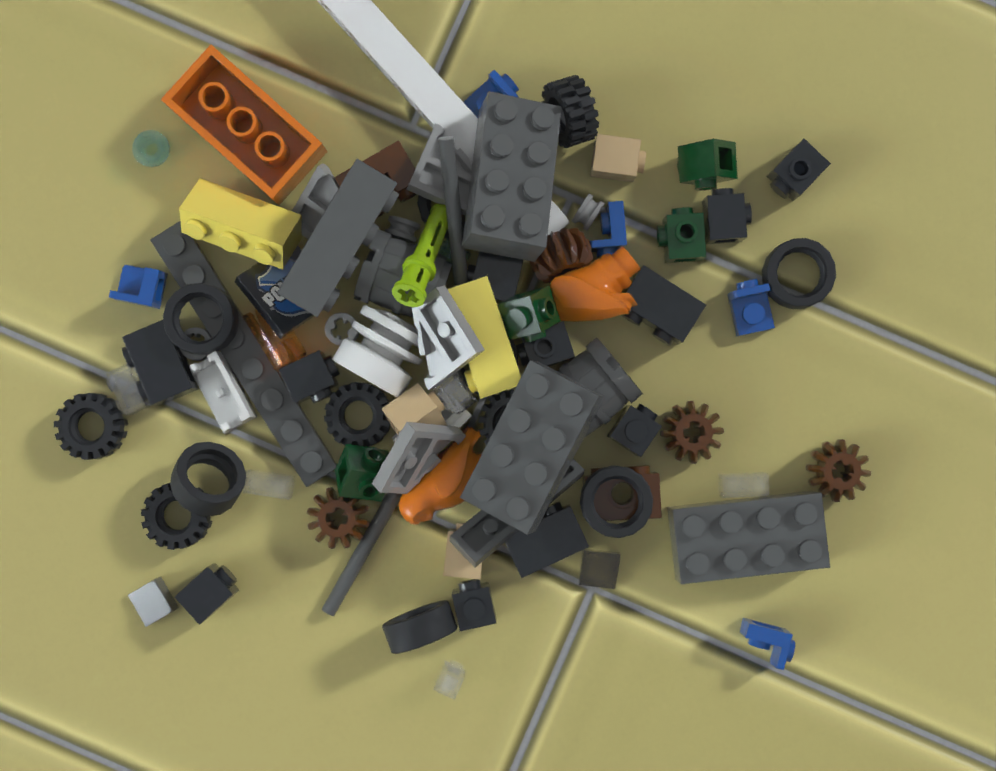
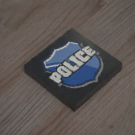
M299 246L296 247L283 270L271 265L257 263L238 275L234 281L280 339L314 317L313 314L277 294L302 251Z

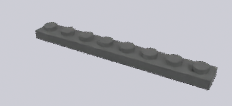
M180 221L150 239L180 288L187 284L204 283L221 289L231 297L196 240L187 234L181 233ZM205 297L192 299L189 301L210 336L212 338L215 337L221 330L223 323L220 307L213 300ZM234 302L239 319L237 332L229 345L220 351L306 487H309L334 471L337 463L299 403H294L281 374Z

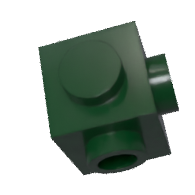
M713 138L677 146V169L680 183L695 185V190L706 191L717 189V183L738 179L736 142Z
M691 207L671 209V215H666L662 220V225H657L658 247H664L665 263L695 262L706 258L703 213H693V208Z
M550 286L519 293L498 304L509 340L523 337L525 342H531L546 336V329L561 321Z
M346 444L335 468L339 496L381 502L385 493H380L372 482L379 472L383 461L388 456L389 451L376 447Z

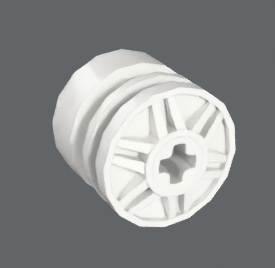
M363 305L359 313L372 320L373 324L369 329L354 321L352 326L364 336L363 341L360 344L344 338L332 360L395 397H399L404 393L412 379L400 367L402 361L405 360L420 365L422 359L409 352L412 344L418 347V331L414 326L386 310L374 309Z

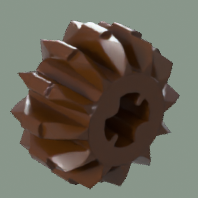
M563 228L557 232L551 231L547 236L545 250L535 262L529 261L533 273H536L538 280H542L543 283H551L555 277L590 265L593 259L592 248L589 240L586 239L584 233L579 231L578 228H571L569 230Z
M687 401L685 406L686 414L679 405H675L672 407V410L677 419L675 420L670 416L663 417L662 421L671 425L672 428L671 430L660 431V436H672L673 440L666 443L664 449L671 451L678 446L679 448L675 454L676 460L682 461L688 451L689 462L696 464L698 461V451L704 459L708 460L712 456L706 446L709 445L716 449L721 447V443L712 439L713 434H723L724 429L721 427L712 428L711 424L720 418L717 413L705 418L709 408L707 404H701L696 412L694 401ZM690 422L695 423L694 428L700 429V435L694 436L692 443L688 442L690 437H684L683 430L690 427Z
M837 439L833 447L830 442L825 441L822 443L824 454L818 451H812L810 454L818 462L817 465H806L807 471L816 472V476L810 478L808 483L810 486L820 485L818 492L822 493L823 498L830 493L833 502H840L842 495L848 500L855 499L853 487L861 491L866 489V485L860 481V477L871 476V471L861 469V465L866 464L869 458L866 455L856 457L860 448L857 444H852L847 448L845 440ZM835 463L844 465L845 472H840L843 475L842 478L832 475V469H837L833 466Z
M329 487L326 489L328 501L319 494L314 497L315 503L321 509L308 508L307 514L318 517V520L309 523L307 526L309 530L321 528L322 531L315 538L317 542H321L328 535L330 536L328 547L334 549L338 543V537H340L343 547L349 548L351 546L349 534L358 541L363 538L362 532L356 526L368 527L370 525L369 520L359 518V514H364L370 509L368 505L357 508L355 504L360 499L351 498L348 500L347 497L341 496L337 498L334 488ZM341 508L345 511L342 515L347 514L348 521L341 523L337 527L333 524L335 519L330 520V513H334Z

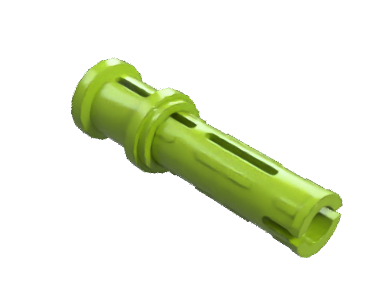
M435 204L431 207L429 217L415 251L412 255L405 258L402 265L403 275L393 286L392 295L405 306L420 307L423 305L427 297L425 291L427 284L436 275L434 262L448 229L446 206L443 204Z

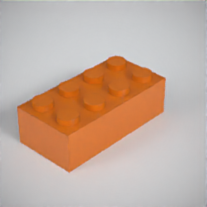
M211 44L161 99L176 115L277 205H280L327 153L322 142Z

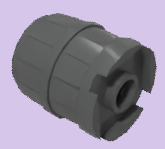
M378 229L369 246V249H372V251L370 250L367 259L363 262L354 291V299L366 304L370 301L391 310L392 313L403 314L413 318L412 307L398 302L392 295V289L395 282L399 281L403 275L402 265L405 258L414 253L417 243L413 244L392 238V234ZM439 253L434 262L436 275L432 281L428 282L425 289L427 295L436 287L446 285L451 271L452 263L447 262V257Z
M597 337L585 346V351L578 354L568 363H564L558 370L559 373L605 396L585 437L603 424L606 425L629 401L632 404L643 394Z

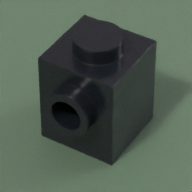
M803 138L766 177L772 181L770 186L775 193L784 199L789 197L794 201L802 195L831 163Z
M733 188L711 190V195L706 196L702 201L705 244L742 242L747 238V225H751L752 222L750 203H745L744 193L734 194Z
M564 321L546 329V336L541 339L525 342L524 338L521 337L522 344L516 345L522 366L528 365L530 360L551 366L575 357Z
M318 350L279 369L294 403L300 404L311 398L314 404L331 396L333 393L331 388L339 385L335 377L340 375L336 362L332 360V355L326 357L324 352Z
M639 403L637 408L632 405L626 406L607 436L634 455L642 457L662 426L655 422L658 415Z
M214 563L204 569L175 598L200 625L239 591L235 585L237 579L224 565L218 567Z
M471 579L458 583L459 588L453 589L452 598L459 631L497 624L489 582L481 583L478 579Z

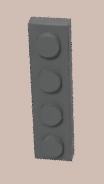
M574 459L551 503L584 475L585 470ZM480 510L450 535V542L476 568L519 530Z

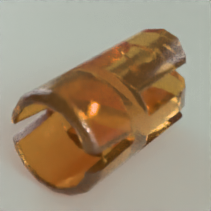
M256 309L255 313L258 321L251 312L243 315L244 320L275 371L279 372V369L288 363H293L307 355L294 330L280 339Z

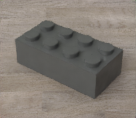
M488 92L478 114L462 240L463 249L535 262L545 250L561 106Z
M356 159L277 294L316 317L319 316L322 309L329 313L340 295V290L336 288L341 277L347 280L351 277L360 261L355 256L361 244L368 247L379 229V226L374 223L381 210L388 214L398 198L399 193L394 191L397 182L361 160Z
M530 360L460 498L527 535L535 532L605 396L538 361Z
M804 491L667 507L675 580L680 584L830 568L822 493Z

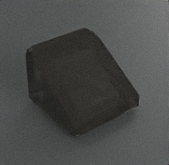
M594 549L582 550L579 585L615 589L621 554L619 552Z

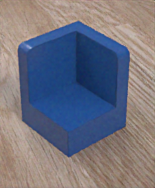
M124 265L118 291L110 290L109 298L160 309L168 274L157 269Z

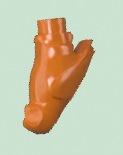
M623 246L612 255L610 253L604 254L590 265L569 271L562 276L555 277L551 281L549 286L561 321L583 322L608 319L629 314L631 307L638 305L631 294L621 293L623 289L630 287L632 283L630 278L641 270L637 262Z
M467 426L462 431L466 435L464 440L459 445L453 441L445 450L439 453L437 456L441 462L432 471L426 473L409 493L402 494L398 506L400 514L408 523L417 525L420 522L430 521L435 511L452 508L465 501L460 496L482 455L473 452L475 443L481 437L479 430L475 431L472 427L469 428Z

